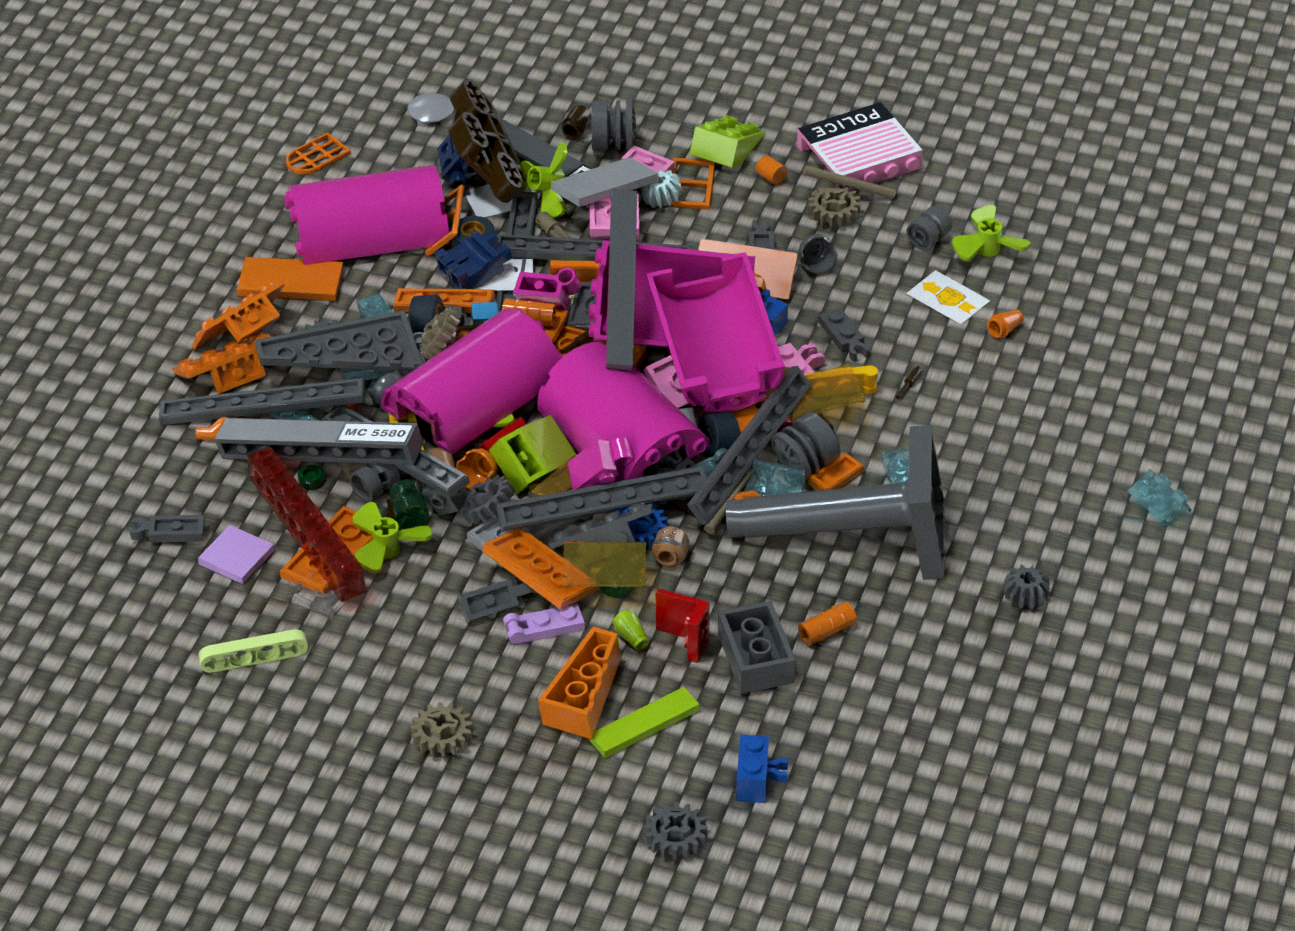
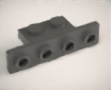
M644 502L629 507V512L620 514L619 511L607 514L604 516L605 520L598 523L590 520L580 524L578 530L569 532L568 529L553 534L554 538L551 539L549 545L553 549L576 540L585 565L636 548L637 544L628 522L653 513V505H645Z

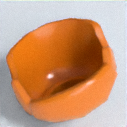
M483 448L467 451L465 456L456 464L457 470L468 475L470 483L465 487L469 490L479 482L484 483L488 477L492 480L498 474L497 462L492 454Z

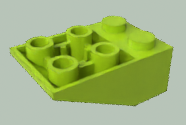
M724 116L721 119H714V121L695 126L689 154L732 168L743 163L765 135L766 131L758 129L756 124L748 122L742 124L737 122V118Z
M551 415L518 428L499 439L489 449L517 494L568 466V462L577 456Z

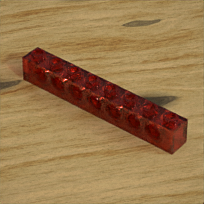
M271 446L246 455L250 480L299 546L303 548L305 554L310 558L313 565L318 569L340 601L344 602L366 593L363 567Z

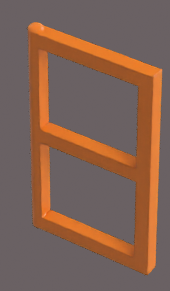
M673 158L672 161H675V168L672 174L676 172V165L709 166L708 181L680 179L681 186L707 188L705 202L678 201L672 202L671 206H666L709 209L715 162L706 159Z
M460 185L444 197L445 206L457 196L455 209L447 214L448 222L454 218L452 231L431 247H426L425 254L428 257L457 236L464 185Z

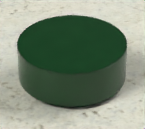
M307 465L298 471V483L303 489L315 490L324 484V471L319 466Z

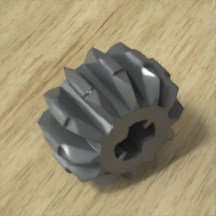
M1021 564L1019 569L1012 568L1011 572L1004 579L1005 598L1009 599L1011 605L1018 604L1020 609L1024 606L1029 607L1031 610H1033L1035 605L1042 607L1050 595L1049 576L1044 575L1043 569L1035 570L1033 565L1030 568H1025Z

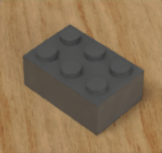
M772 601L718 611V636L741 694L795 683L796 660Z

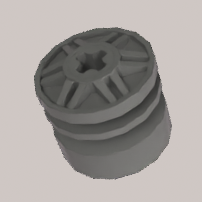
M607 100L592 101V150H608L610 140H615L617 150H621V140H626V150H630L633 147L636 137V113L632 100H626V111H621L620 100L616 101L615 111L609 110Z
M811 411L795 420L793 427L787 426L782 429V432L773 435L771 440L773 450L782 466L800 482L806 481L811 475L816 474L819 471V466L825 467L841 455L840 445L829 425L819 415Z

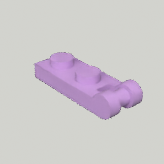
M578 603L571 604L561 610L556 607L522 615L509 613L503 618L505 628L509 630L508 637L512 644H520L585 630V622Z

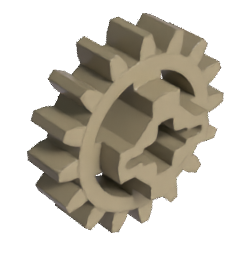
M837 184L835 188H831L830 185H826V189L819 187L817 192H812L811 198L808 199L809 215H813L814 221L820 219L821 225L828 222L830 227H833L834 223H838L840 227L843 226V222L851 224L852 219H857L861 211L860 196H856V191L848 192L849 187L847 186L843 189H840V186Z
M450 307L446 308L443 313L436 314L427 323L424 333L420 338L423 341L420 344V355L430 360L452 345L459 329L456 327L460 323L459 319L461 317L458 312Z
M438 702V707L436 708L428 704V711L418 710V717L412 718L411 737H413L414 745H420V752L422 753L430 750V756L432 757L436 752H440L442 757H445L448 751L456 755V748L459 747L464 750L466 742H471L473 725L470 721V714H464L463 707L455 710L453 703L443 707L442 702Z

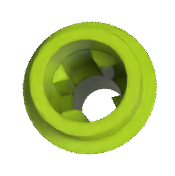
M623 610L614 617L612 621L614 631L634 647L636 651L644 649L649 644V639L636 613H632L630 610Z

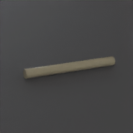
M807 165L803 169V175L891 199H894L896 195V190Z
M758 457L710 522L706 524L704 530L707 533L713 534L726 515L727 500H734V496L743 490L761 463Z

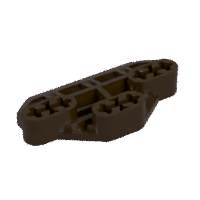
M465 79L450 95V101L455 111L449 127V135L459 156L489 184L494 196L498 200L508 203L513 197L519 198L528 187L527 175L495 107L473 80Z

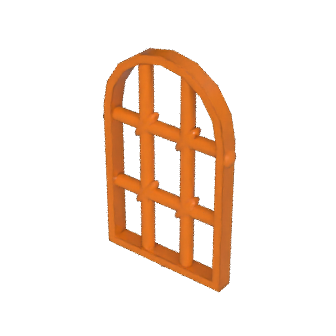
M327 132L291 151L286 157V164L288 169L296 174H311L350 155L351 150ZM327 138L330 139V141L322 145L317 144ZM333 143L338 146L327 152L323 149ZM311 146L315 147V149L307 153H301V151ZM341 149L344 150V152L335 157L331 155ZM317 151L323 153V155L310 160L307 158V156ZM294 155H299V157L290 161ZM323 158H329V160L319 165L315 164ZM303 159L307 162L298 168L291 166ZM308 166H313V168L304 169V168H306V167H308Z

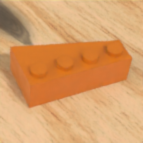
M597 627L591 628L538 699L543 725L592 739L621 660L617 633Z

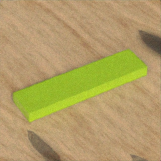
M682 687L596 730L592 739L589 740L601 755L607 758L700 711V704L685 687Z

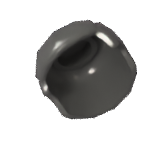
M813 234L800 243L798 257L805 269L819 275L827 273L835 266L838 253L829 238L822 234Z
M395 370L382 376L374 385V388L368 390L373 402L382 406L383 392L403 378L399 371Z

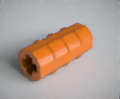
M507 298L504 300L502 310L520 309L524 314L534 321H539L543 326H554L556 319L555 304Z
M845 601L832 606L824 612L821 611L820 614L809 617L808 620L798 624V633L801 640L807 646H811L857 623V616L853 607Z

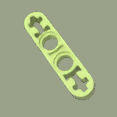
M297 629L209 645L200 650L198 657L202 670L209 673L297 657L307 651L308 643L303 631ZM265 646H273L271 650L261 651V648ZM238 651H246L244 655L233 656Z

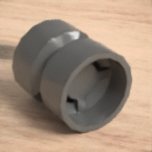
M931 206L908 225L906 234L909 241L917 249L928 250L951 230L952 221L947 212L942 208Z
M367 463V466L359 468L349 477L355 494L367 503L372 502L381 496L383 491L390 490L400 482V475L394 464Z

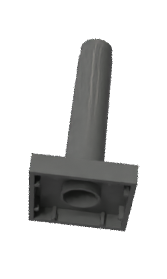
M931 425L910 427L908 481L894 484L727 500L726 523L729 537L753 538L911 526L914 531L922 579L944 578L945 500Z

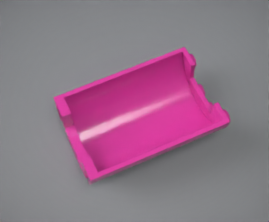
M435 165L289 185L288 191L284 195L286 210L290 209L291 221H296L299 241L295 242L297 256H302L304 265L431 247L449 233L443 190Z
M603 240L601 248H596L595 263H599L597 280L592 279L591 294L595 295L594 304H590L588 319H593V322L589 324L588 337H593V341L606 342L610 245V241ZM636 244L633 345L669 348L649 286L647 273L671 268L674 285L722 275L721 257L732 254ZM748 256L754 274L755 256Z
M746 252L721 257L722 275L674 285L671 268L646 274L683 395L691 405L702 406L704 411L731 412L756 404L766 397L765 393L771 387L775 389L779 385L784 375L785 366Z
M504 309L387 388L382 395V409L400 420L407 415L406 408H408L431 424L434 444L452 455L537 396L541 385L546 386L550 378L548 375L549 371L563 356L557 351L539 321H534L520 309Z
M600 342L584 344L562 357L549 371L548 375L550 378L546 386L541 385L538 394V411L544 417L552 416L567 441L578 453H581L596 440L612 441L617 438H628L630 440L634 460L628 465L617 466L619 476L615 478L614 482L644 477L643 470L657 463L661 458L677 450L683 444L689 459L703 453L711 446L706 435L634 364L632 370L606 368V345Z

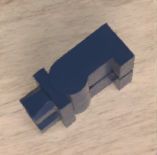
M448 135L437 148L442 171L441 178L448 181L450 187L454 189L460 185H464L465 188L467 186L466 181L471 176L476 175L477 172L459 156L450 135Z
M476 231L471 234V238L464 239L457 247L447 252L442 248L434 253L439 271L457 289H475L493 278L496 274L500 275L505 272L503 264L512 259L510 248L506 244L500 246L497 235L492 231L483 237Z

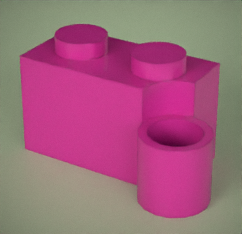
M571 268L561 269L557 275L520 272L513 294L519 300L555 304L557 309L569 311L572 302L569 295H574L580 290L581 282Z
M617 438L612 441L596 440L568 462L573 490L614 482L615 478L619 476L617 466L628 465L634 460L630 440L628 438Z

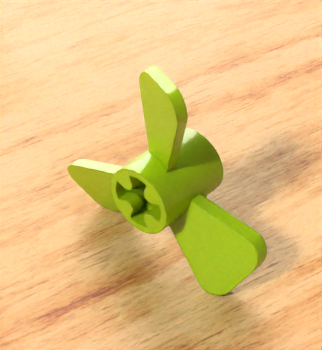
M564 142L559 143L550 167L534 166L529 161H522L521 163L527 175L529 188L542 191L541 212H548L553 219L563 216L566 212V205L561 195L551 190V182L565 178L564 172L560 168L567 157V146Z
M987 205L974 210L971 214V221L977 227V233L955 236L952 240V247L961 260L970 261L977 253L986 257L997 255L1000 252L1001 244L1018 251H1026L1030 248L1031 242L1025 239L1002 235V224L995 219L996 206Z
M374 502L366 503L353 515V525L372 535V541L355 553L356 562L374 574L381 572L384 559H391L399 554L400 540L428 541L432 538L429 526L399 530L398 523L394 519L381 517L378 507Z

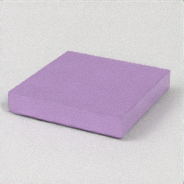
M229 525L198 557V562L203 567L244 584L274 552V544Z

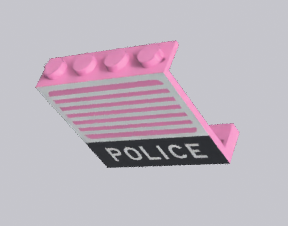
M881 102L797 128V148L801 152L812 149L832 173L875 184L921 169L923 150ZM839 185V186H840V189H843L844 187H846V186H843V185ZM851 187L848 188V192L856 190Z

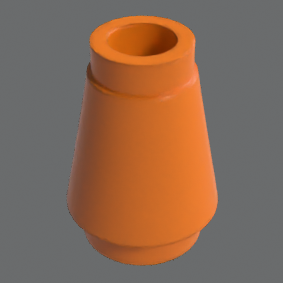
M1017 309L994 314L987 322V329L993 337L1004 338L1023 322V314Z

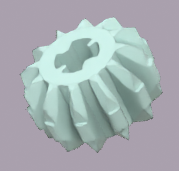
M661 169L658 172V182L640 188L643 200L651 208L659 206L662 209L663 206H671V203L678 202V197L682 195L680 179L677 174H672L671 170L663 172Z

